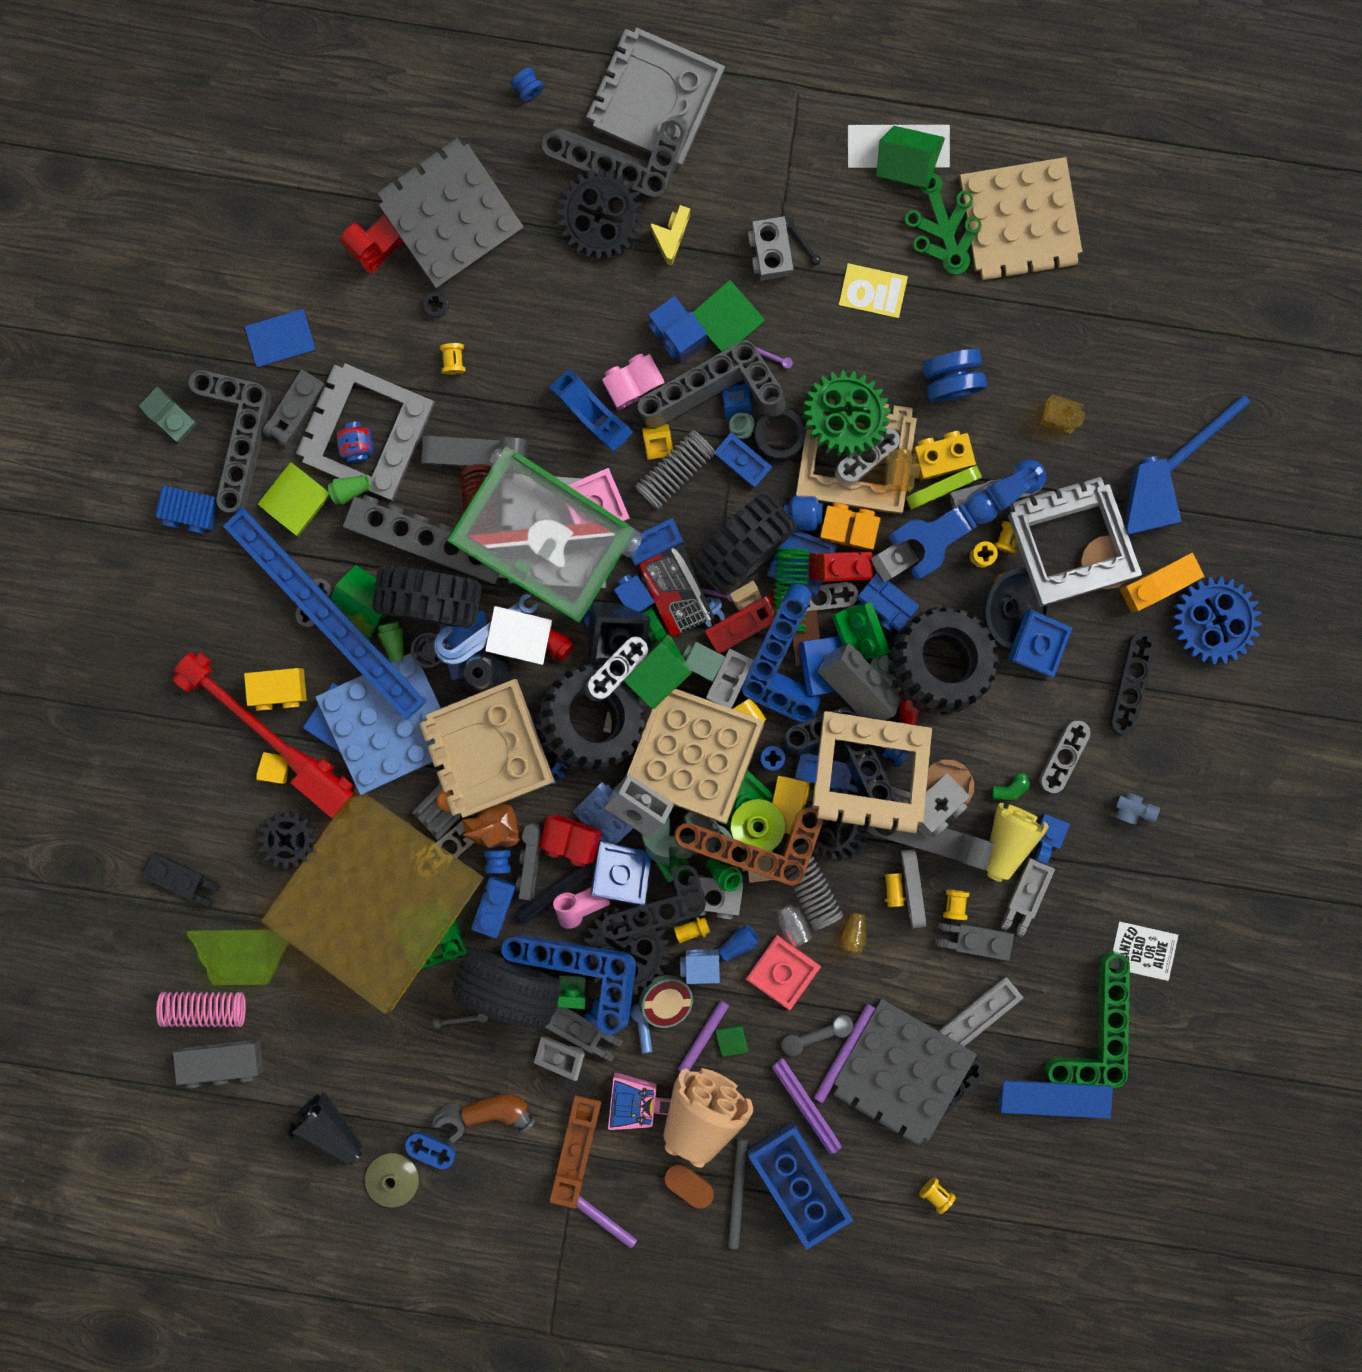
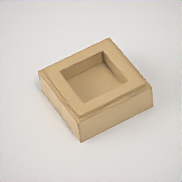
M754 581L730 594L738 611L743 610L762 598Z

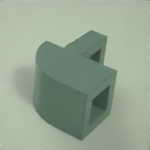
M669 816L665 824L650 838L642 834L647 854L659 864L670 866L671 855H675V857L680 859H687L692 855H698L697 852L685 849L675 842L674 836H671ZM679 836L680 840L685 844L692 842L694 836Z

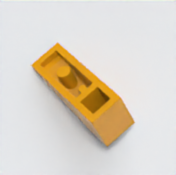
M1190 553L1119 589L1132 613L1166 598L1203 578L1204 575L1194 554Z

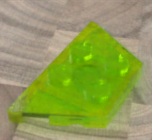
M294 929L187 931V936L189 940L192 939L199 953L198 957L202 965L206 967L207 975L213 985H267L270 983L292 938Z

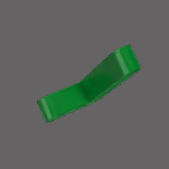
M1107 951L1100 958L1098 1058L1055 1057L1047 1060L1044 1065V1074L1052 1083L1109 1085L1112 1088H1118L1127 1081L1130 964L1128 959L1122 954L1115 951ZM1114 958H1119L1120 967L1115 971H1110V961ZM1114 985H1118L1120 989L1118 996L1110 998L1108 994L1109 989ZM1117 1012L1119 1014V1021L1114 1025H1109L1108 1017L1110 1014ZM1118 1040L1117 1050L1108 1052L1107 1046L1109 1042ZM1063 1066V1075L1059 1078H1054L1052 1076L1054 1068ZM1086 1066L1091 1067L1089 1077L1080 1078L1081 1069ZM1112 1067H1117V1076L1113 1079H1108V1070Z

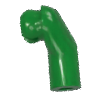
M1018 773L1014 776L1013 782L1008 787L993 786L992 799L1017 800L1029 789L1030 782L1028 781V776L1024 773Z

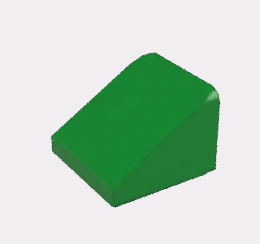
M741 1023L715 1030L722 1057L748 1053Z

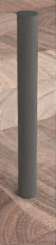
M737 1138L728 1240V1248L731 1249L739 1248L748 1139Z

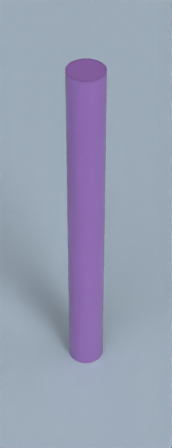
M867 1003L852 1032L847 1037L817 1090L814 1098L819 1102L823 1103L876 1010L872 1005Z

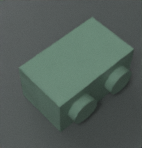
M698 642L695 643L694 647L688 645L683 654V658L690 670L710 682H713L725 659L723 655Z

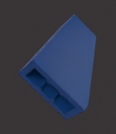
M1157 456L1141 459L1142 464L1133 469L1123 520L1128 535L1182 522L1167 458L1158 460Z

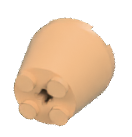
M687 1068L683 1069L679 1073L673 1087L663 1134L666 1142L665 1150L671 1155H679L689 1160L696 1167H703L747 1124L753 1113L751 1100L744 1099L736 1091L738 1085L721 1074L701 1068L699 1072H690Z

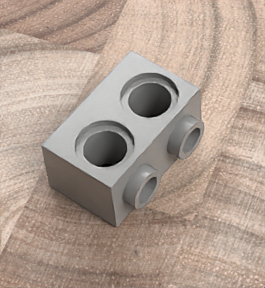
M785 216L753 221L752 230L748 231V240L750 247H755L756 257H752L754 274L759 273L760 281L792 276L793 264ZM764 231H770L774 234L775 238L772 241H764L760 234ZM769 257H774L779 261V265L776 268H769L764 261Z
M729 649L706 699L732 708L754 660Z

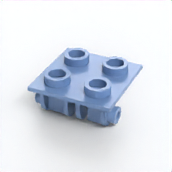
M602 782L573 813L583 824L602 830L601 842L616 845L633 827L604 808L613 790L608 784L605 785Z

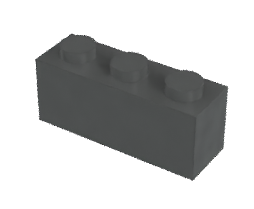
M849 642L825 655L818 673L860 717L885 721L895 716L902 698Z
M260 1039L182 1047L173 1052L176 1085L185 1084L186 1088L202 1086V1082L212 1081L213 1085H222L229 1083V1079L239 1078V1082H249L256 1080V1076L264 1071Z

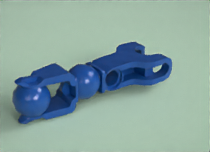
M1033 459L1020 461L1014 466L1010 476L992 483L986 487L987 490L972 492L964 504L958 505L933 522H926L920 519L910 520L894 531L888 539L894 545H899L909 539L918 540L923 544L925 549L924 558L912 569L914 579H920L941 566L945 557V549L952 542L976 528L977 524H987L994 520L999 509L1000 511L1006 509L1022 494H1033L1043 488L1046 482L1045 468L1040 462Z

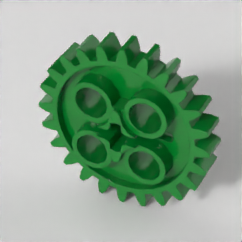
M842 370L839 378H837L834 372H831L829 381L822 376L819 384H813L812 392L808 391L805 397L808 401H805L802 406L807 411L803 413L802 419L810 421L806 423L804 428L805 430L813 429L809 437L810 439L816 437L820 439L817 447L823 444L828 445L826 453H829L834 448L836 449L837 457L841 455L842 451H846L848 458H851L854 450L861 456L864 448L870 452L874 447L873 443L878 445L882 440L881 436L886 434L887 429L885 427L890 423V419L886 416L891 411V409L884 407L888 402V398H879L883 389L875 391L873 389L875 381L869 384L865 383L866 375H863L859 380L856 379L855 371L852 372L850 377H847L845 371ZM853 397L862 399L864 404H857ZM826 399H834L837 402V405L829 404L826 401ZM833 423L838 425L840 430H832L829 427V424ZM855 423L864 424L866 430L859 429Z

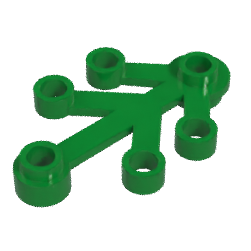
M933 173L931 179L936 181L935 186L931 189L921 188V190L930 197L938 224L923 218L915 210L909 211L906 214L905 221L911 228L918 227L943 239L947 249L945 250L930 244L929 239L925 236H918L913 244L917 252L927 253L942 260L944 268L950 274H962L969 267L970 257L967 251L975 235L980 232L982 223L976 216L969 217L965 221L966 231L957 246L954 235L967 208L972 206L974 199L969 191H961L957 195V205L949 220L940 195L943 189V182L937 174ZM964 195L970 197V201L967 204L960 203V199ZM912 215H917L919 218L915 224L909 222V218ZM971 221L978 222V227L975 230L969 229ZM921 240L927 242V246L924 249H918L917 245ZM954 256L961 257V262L958 265L951 263Z

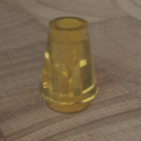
M850 913L840 943H842L841 950L862 954L863 948H866V915Z

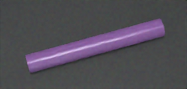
M722 1000L719 1001L679 1066V1071L685 1068L690 1071L730 1006Z
M579 1196L577 1203L579 1210L630 1249L637 1242L636 1238Z

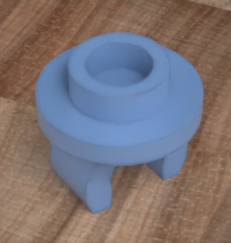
M707 597L706 600L713 614H717L721 621L724 620V614L720 609L722 607L720 599ZM710 620L705 622L708 627L712 626Z

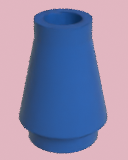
M749 925L739 926L723 946L718 948V951L723 959L728 962L739 955L755 949V945L760 941Z

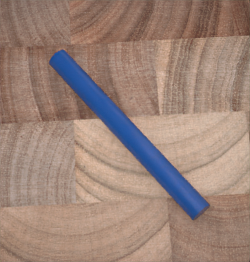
M1242 395L1167 460L1169 471L1171 472L1245 408L1250 403L1249 398Z

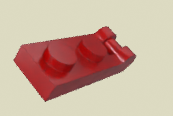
M770 594L707 629L705 633L715 651L720 654L770 626L774 619L772 614L777 612L772 609L774 607L772 596ZM763 608L767 618L761 621L756 611Z

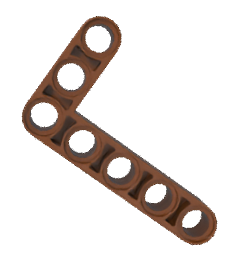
M814 808L801 809L795 816L782 856L689 823L681 824L676 828L674 839L679 846L784 884L796 885L804 878L823 819L817 818V810ZM807 812L812 813L815 817V824L811 828H806L802 824V817ZM683 828H690L694 832V839L688 844L683 843L679 837L680 831ZM710 837H716L720 842L719 850L714 853H710L705 846L707 839ZM799 838L806 842V850L802 854H797L793 850V843ZM737 846L743 847L746 851V857L741 862L734 861L731 855L732 850ZM764 855L770 857L772 865L767 871H762L758 867V860ZM792 864L797 868V876L793 880H787L784 876V869Z

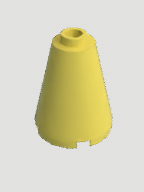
M1004 803L998 804L990 837V842L994 843L986 870L988 871V877L1002 882L1003 879H1010L1045 835L1049 827L1044 821L1042 826L1036 822L1037 816L1021 808L1009 805L1008 809H1004Z

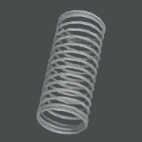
M695 430L688 432L689 438L684 437V441L679 442L680 446L675 445L676 450L671 449V454L666 455L667 459L662 458L663 463L658 462L659 468L653 467L655 472L649 471L650 476L645 475L646 481L641 479V484L638 482L635 484L636 489L657 510L663 507V504L652 494L647 486L664 502H667V500L650 480L669 498H671V495L654 476L664 483L673 494H676V492L662 478L659 472L680 490V487L662 467L669 471L681 485H684V482L671 470L668 464L677 470L686 481H689L671 458L693 477V474L680 462L675 454L683 459L695 473H697L696 468L682 455L680 450L699 468H702L683 445L689 448L703 464H706V461L691 447L688 441L696 446L708 460L715 455L713 448Z
M806 843L793 848L795 853L802 854L805 852ZM811 856L808 865H813L807 868L806 872L815 871L804 877L801 882L810 877L819 876L796 887L793 891L796 892L814 882L822 880L815 886L798 893L796 897H800L821 886L824 887L817 892L805 896L799 902H804L819 893L828 892L803 904L801 908L808 907L826 897L830 898L805 910L804 913L807 914L824 904L833 903L807 916V919H811L828 909L835 908L809 923L812 930L815 931L838 921L843 917L842 911L838 910L839 905H835L837 901L832 899L834 895L829 894L831 889L827 888L828 883H824L826 878H820L823 873L818 872L820 867H815L818 863L813 861L815 856ZM791 864V865H788V866L785 867V869H787V868H789V867H791V866H793V865H792V864ZM794 868L786 872L785 875H789L797 871V868ZM797 874L789 877L788 880H793Z

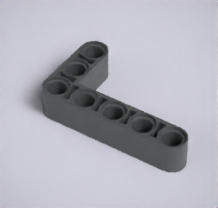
M672 116L666 120L659 130L649 162L561 128L554 129L544 136L542 149L546 155L585 171L593 169L596 175H598L599 169L602 168L605 169L606 176H608L611 170H615V179L625 175L623 184L626 185L633 182V190L657 197L663 194L671 184L688 134V124L681 116ZM669 124H675L679 127L680 136L674 137L669 133ZM552 136L558 137L561 140V149H556L552 145ZM577 146H581L586 150V159H582L577 155ZM661 150H666L670 153L671 162L666 163L661 160L659 155ZM602 156L610 158L612 168L608 169L602 165ZM627 166H632L636 169L637 178H630L627 175ZM652 176H657L662 180V188H656L652 185Z
M742 341L645 395L638 403V410L646 426L657 428L741 380H744L766 415H780L784 411L786 403L781 386L756 347L751 342ZM745 356H751L748 360H741ZM727 369L725 373L718 374L720 370ZM759 376H763V377H764V378H763L762 380H760V381H754V379H755L756 377H759ZM699 382L704 383L700 387H694V385H696ZM681 396L678 400L671 401L672 397ZM777 397L775 401L767 402L769 398ZM657 409L655 413L647 414L649 410Z
M199 370L194 372L189 378L190 389L195 394L204 399L238 406L217 494L218 507L222 511L235 515L242 507L246 508L263 438L262 430L266 424L271 405V395L267 389L258 383ZM203 379H209V387L204 391H200L199 383ZM229 385H235V394L226 397V388ZM256 391H261V400L257 403H252V394ZM249 417H255L256 424L252 429L245 428V422ZM243 443H249V452L244 456H240L239 447ZM242 469L243 478L238 482H234L232 478L234 471ZM236 495L237 504L233 508H228L226 505L228 497Z
M868 827L867 830L872 835L956 859L964 864L987 870L994 843L948 828H945L938 836L932 833L928 838L918 829L916 833L897 831L890 836L880 834L875 827Z

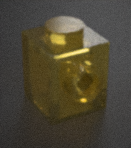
M1051 395L1047 399L1040 425L1072 433L1077 427L1081 428L1085 412H1082L1084 403Z
M894 449L886 457L884 489L911 492L914 487V480L919 479L920 463H916V454H910L909 450Z

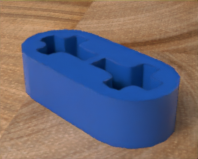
M417 1131L412 1133L405 1144L408 1155L438 1169H447L455 1160L456 1152L451 1144L425 1132ZM420 1138L423 1140L422 1145L429 1148V1150L420 1148L419 1151L414 1150L415 1145L411 1141L416 1142ZM443 1149L447 1150V1156L450 1157V1160L445 1159L443 1162H440L439 1155L433 1153L432 1150L439 1153Z

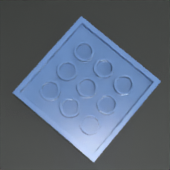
M411 653L403 656L404 659L391 662L427 700L408 720H405L364 675L316 696L360 795L433 763L427 747L435 744V740L425 742L419 724L427 720V714L437 711L441 707L422 666H419L414 661Z

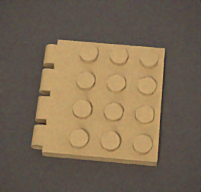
M1066 157L960 174L961 191H969L974 199L972 206L967 208L965 212L966 220L971 216H976L982 223L980 232L975 235L970 245L975 272L980 271L982 280L1000 278L1002 267H1004L1006 277L1028 273L1027 263H1030L1032 272L1054 269V259H1057L1059 268L1078 265V255L1082 253ZM968 195L962 196L963 204H967L970 201V197ZM977 221L969 223V229L975 230L978 227Z
M517 679L426 715L427 720L419 724L425 742L435 740V744L427 747L434 767L444 765L445 769L437 772L443 792L447 793L453 790L454 795L446 798L452 816L461 814L462 818L468 817L555 783Z

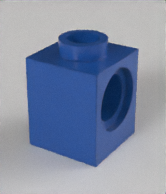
M629 574L616 582L618 587L614 591L624 606L641 613L655 604L637 575L632 578Z

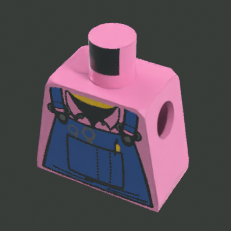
M614 1073L608 1129L652 1127L654 1114L668 1115L671 1099L655 1097L657 1085L655 1083Z

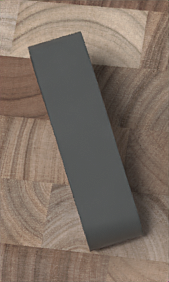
M423 436L421 464L438 467L490 470L504 446L527 459V442L524 439L503 437L501 440ZM509 466L506 470L519 472L511 466Z

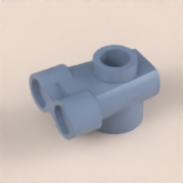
M1128 792L1126 796L1121 795L1116 806V808H1119L1116 817L1123 821L1137 824L1140 816L1145 820L1155 823L1160 808L1142 803L1143 797Z

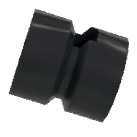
M423 633L412 642L411 656L419 666L439 669L446 665L437 657L434 651V642L437 634ZM444 639L442 642L443 647L446 650H451L448 640Z

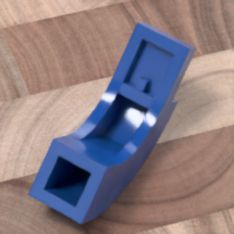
M566 370L549 387L569 411L604 446L609 447L612 451L624 444L633 433L625 423L599 401L584 382L571 370Z

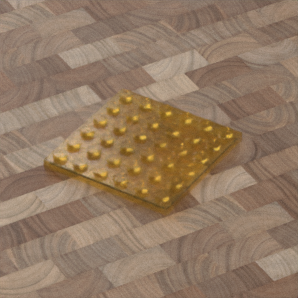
M355 787L353 790L355 794L333 818L314 845V852L307 855L308 861L302 862L266 913L262 922L381 1012L389 1015L484 877L368 794L360 795L357 787Z

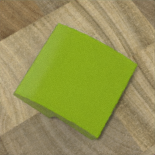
M290 462L258 505L299 537L328 500L330 494L325 488Z

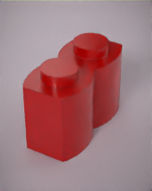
M552 814L546 817L539 847L546 850L545 854L548 856L561 858V855L570 859L569 862L571 864L584 867L585 864L592 863L595 860L602 830L564 816Z

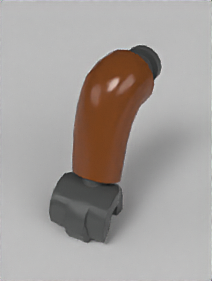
M499 1094L463 1108L454 1103L445 1104L434 1115L432 1125H434V1128H440L445 1123L454 1124L456 1127L450 1131L449 1140L454 1143L463 1135L465 1125L470 1127L496 1120L503 1122L507 1126L512 1124L515 1128L519 1127L518 1132L524 1134L534 1125L535 1119L528 1117L529 1113L526 1111L528 1105L522 1098L513 1094Z

